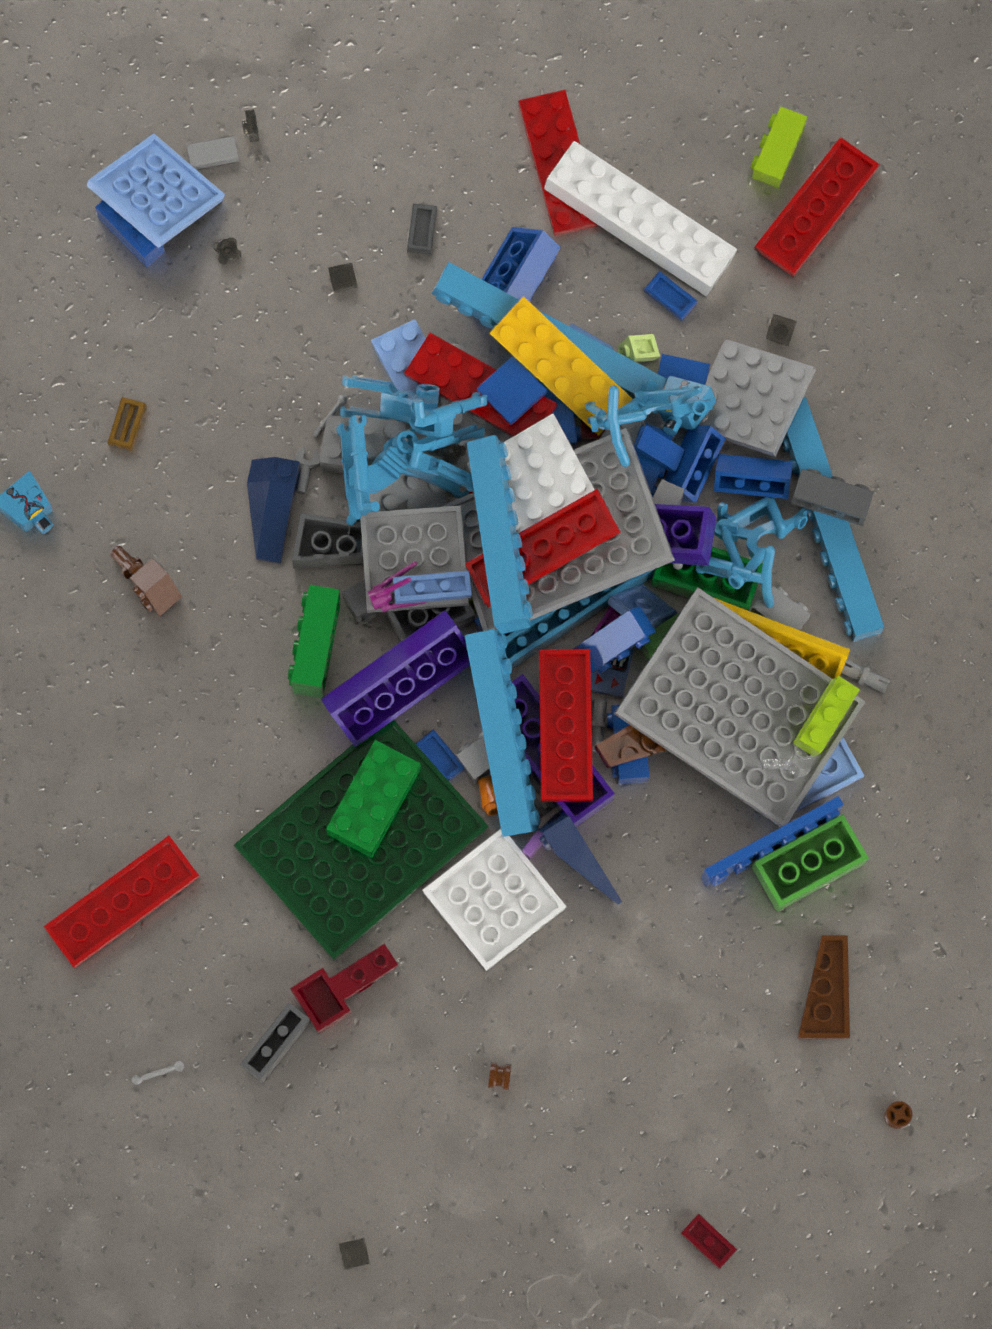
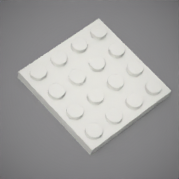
M554 414L504 442L508 451L505 463L509 466L511 472V479L508 480L509 487L512 488L515 496L512 508L516 511L518 517V525H515L516 533H520L595 490ZM469 462V463H467V466H468L469 470L471 471L470 462Z
M501 829L422 890L423 894L485 971H488L567 907L511 837L502 836Z

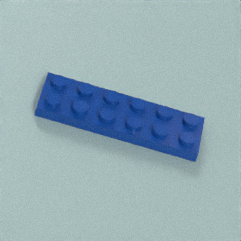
M837 796L705 868L701 876L706 887L710 884L713 887L720 885L727 880L726 877L730 873L735 872L736 875L742 873L749 868L748 865L752 861L765 857L773 852L774 849L789 844L800 835L802 837L813 831L818 825L822 823L824 825L837 818L844 805L840 797Z

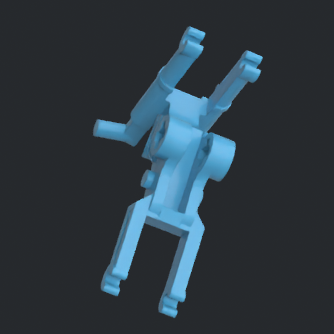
M346 375L342 377L343 386L381 392L380 411L350 406V409L341 407V417L350 418L353 415H365L366 417L386 420L395 419L399 422L410 423L411 432L427 435V437L413 442V451L409 461L410 467L418 468L423 451H433L451 444H458L470 438H484V427L477 428L478 425H470L469 427L453 431V420L456 418V414L486 406L487 395L480 396L479 392L472 393L470 398L454 401L451 404L437 408L439 387L435 385L421 384L416 387V392L398 390L392 382L358 377L357 375H352V378Z
M355 415L350 417L349 425L346 426L347 431L344 429L345 425L343 423L339 424L336 428L337 434L341 438V463L343 464L345 491L349 506V515L346 519L348 525H354L362 515L378 511L380 509L379 503L376 501L370 502L369 494H375L398 480L401 474L422 479L452 493L458 499L468 495L469 491L474 492L472 475L441 459L422 453L418 468L410 467L409 461L413 451V442L418 440L417 436L411 431H402L386 441L383 451L378 454L371 465H367L368 452L366 451L364 426L367 423L366 416L362 415L359 417V423L356 421L357 417ZM463 486L467 488L464 492L460 491V488Z

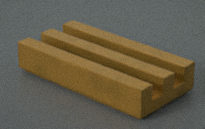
M121 397L107 442L108 445H115L121 449L126 448L129 451L133 450L146 403ZM128 404L130 407L119 440H116L125 406ZM135 407H139L129 440L125 442Z

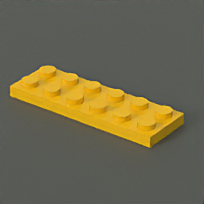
M524 296L489 332L590 428L591 424H588L587 418L596 415L586 409L585 403L595 402V405L603 409L608 415V395L611 386H617L619 389L618 409L632 400L620 386ZM598 427L599 431H596L595 433L600 435L604 429H600Z
M716 599L833 679L841 675L850 649Z

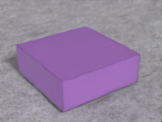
M539 831L535 832L522 850L528 860L534 856L542 845L539 840L542 835Z

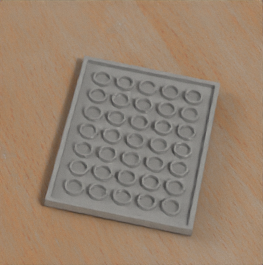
M627 428L620 430L622 441L630 459V464L627 467H623L620 464L611 440V434L574 450L594 489H598L621 533L529 584V594H526V598L533 612V617H530V620L675 561ZM474 492L442 505L443 507L461 505L465 563L483 554ZM470 575L472 598L483 631L497 629L494 626L492 608L485 605Z
M696 588L614 714L782 827L788 824L865 701L858 696L855 697L821 754L813 757L794 745L793 741L832 678L700 588Z

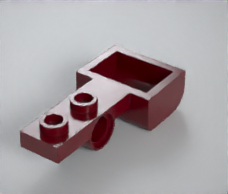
M384 943L333 977L329 978L324 968H321L291 987L290 990L317 1032L321 1033L351 1014V1010L345 1003V1000L366 990L378 979L399 965Z

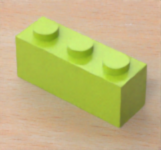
M780 106L777 114H772L768 123V127H771L768 135H763L759 148H762L760 156L755 155L750 166L754 170L752 179L779 189L805 128L807 116Z
M840 676L833 678L799 731L793 744L813 757L821 754L860 689Z

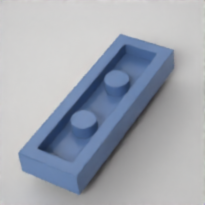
M469 571L393 577V584L408 577L411 578V582L394 590L395 604L471 598L472 596Z

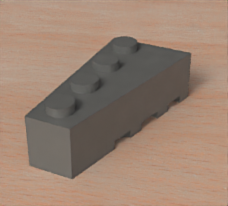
M306 513L300 514L292 558L293 569L364 563L361 522L348 525L346 520Z

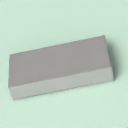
M234 136L187 145L190 165L195 169L239 162Z

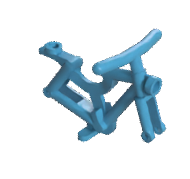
M651 379L647 382V392H635V398L619 409V389L617 386H611L608 395V415L603 409L596 406L595 402L585 403L586 409L596 415L587 418L588 424H591L592 432L599 431L598 427L610 430L611 440L620 464L623 467H627L630 464V459L621 438L620 425L645 420L647 414H651L650 412L658 414V410H671L675 418H681L693 412L696 415H703L707 410L713 409L711 398L686 401L702 392L701 385L658 390L657 382ZM671 395H680L671 402Z
M764 497L731 516L728 514L727 504L721 502L717 508V523L714 534L723 540L731 562L710 556L709 566L696 565V571L701 574L708 573L728 578L730 585L735 589H739L746 581L761 583L764 605L767 608L773 607L774 599L771 588L775 548L773 546L760 548L757 546V541L761 536L768 533H774L777 538L783 539L795 527L802 529L807 523V510L802 508L792 518L783 520L775 498ZM768 515L770 522L757 526L753 530L744 528L761 517ZM738 539L747 540L746 547L751 560L745 567L734 543ZM763 561L762 573L755 572L757 567Z

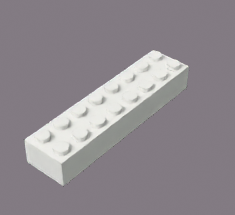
M573 141L547 178L544 187L546 191L585 215L706 297L737 251L735 247L575 141Z

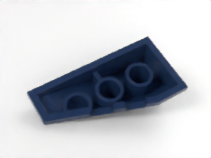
M269 457L253 459L251 462L247 488L256 560L281 564L301 470L300 461Z
M560 811L554 814L539 829L542 835L539 840L545 850H551L618 905L622 903V900L571 818Z

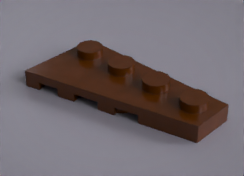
M631 725L594 746L607 768L668 751Z
M848 935L821 936L797 1039H850Z

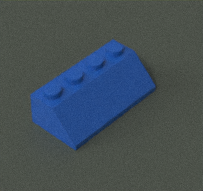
M512 227L483 275L482 280L519 300L524 296L530 302L561 247L543 230Z

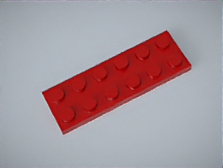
M566 90L518 100L554 236L599 226L544 189L548 176L573 141L580 144Z
M840 137L757 242L754 250L794 277L878 170L880 164Z
M429 333L404 372V375L420 385L430 384L439 387V396L454 402L472 397V393L477 392V388L497 369L438 336ZM543 396L512 425L488 402L486 406L468 410V412L513 437L553 414L557 408V403Z
M598 489L519 533L522 541L519 553L523 557L526 570L522 571L523 579H526L528 585L621 533ZM481 554L465 563L485 605L490 607L491 602L484 555Z
M590 649L539 650L541 802L593 801Z
M167 836L43 927L75 969L200 878V876L172 838Z

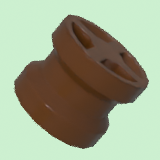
M491 1062L488 1088L499 1086L503 1090H509L512 1064L499 1066L496 1062Z
M903 1101L892 1103L884 1113L886 1123L894 1129L904 1128L911 1122L913 1117L911 1107Z

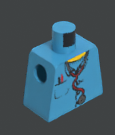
M673 376L668 377L664 390L701 385L702 392L686 401L711 398L712 407L716 403L711 386ZM671 395V402L680 395ZM671 410L658 411L663 422H665L662 428L663 431L668 435L675 436L680 427L689 430L696 429L710 410H707L703 415H696L693 412L681 418H675Z
M30 471L0 494V512L23 531L27 532L35 526L42 534H45L53 527V523L47 517L53 510L51 504Z

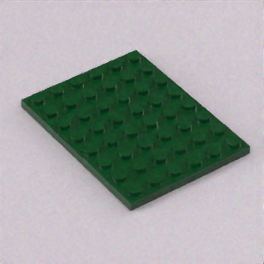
M392 720L356 747L352 744L237 841L234 847L331 959L335 961L489 829V826L398 723ZM377 740L419 762L421 770L373 858L327 835L326 828L371 746Z

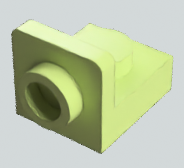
M654 334L628 336L618 345V353L635 362L653 361L660 357Z

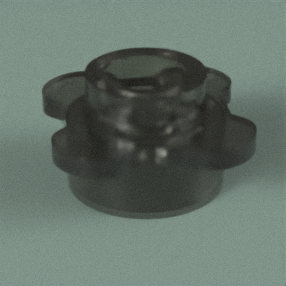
M230 237L214 244V251L219 255V263L227 264L230 260H239L242 254L237 249L235 238Z
M451 444L436 449V454L442 457L445 462L455 465L460 457L466 454V448L459 444Z

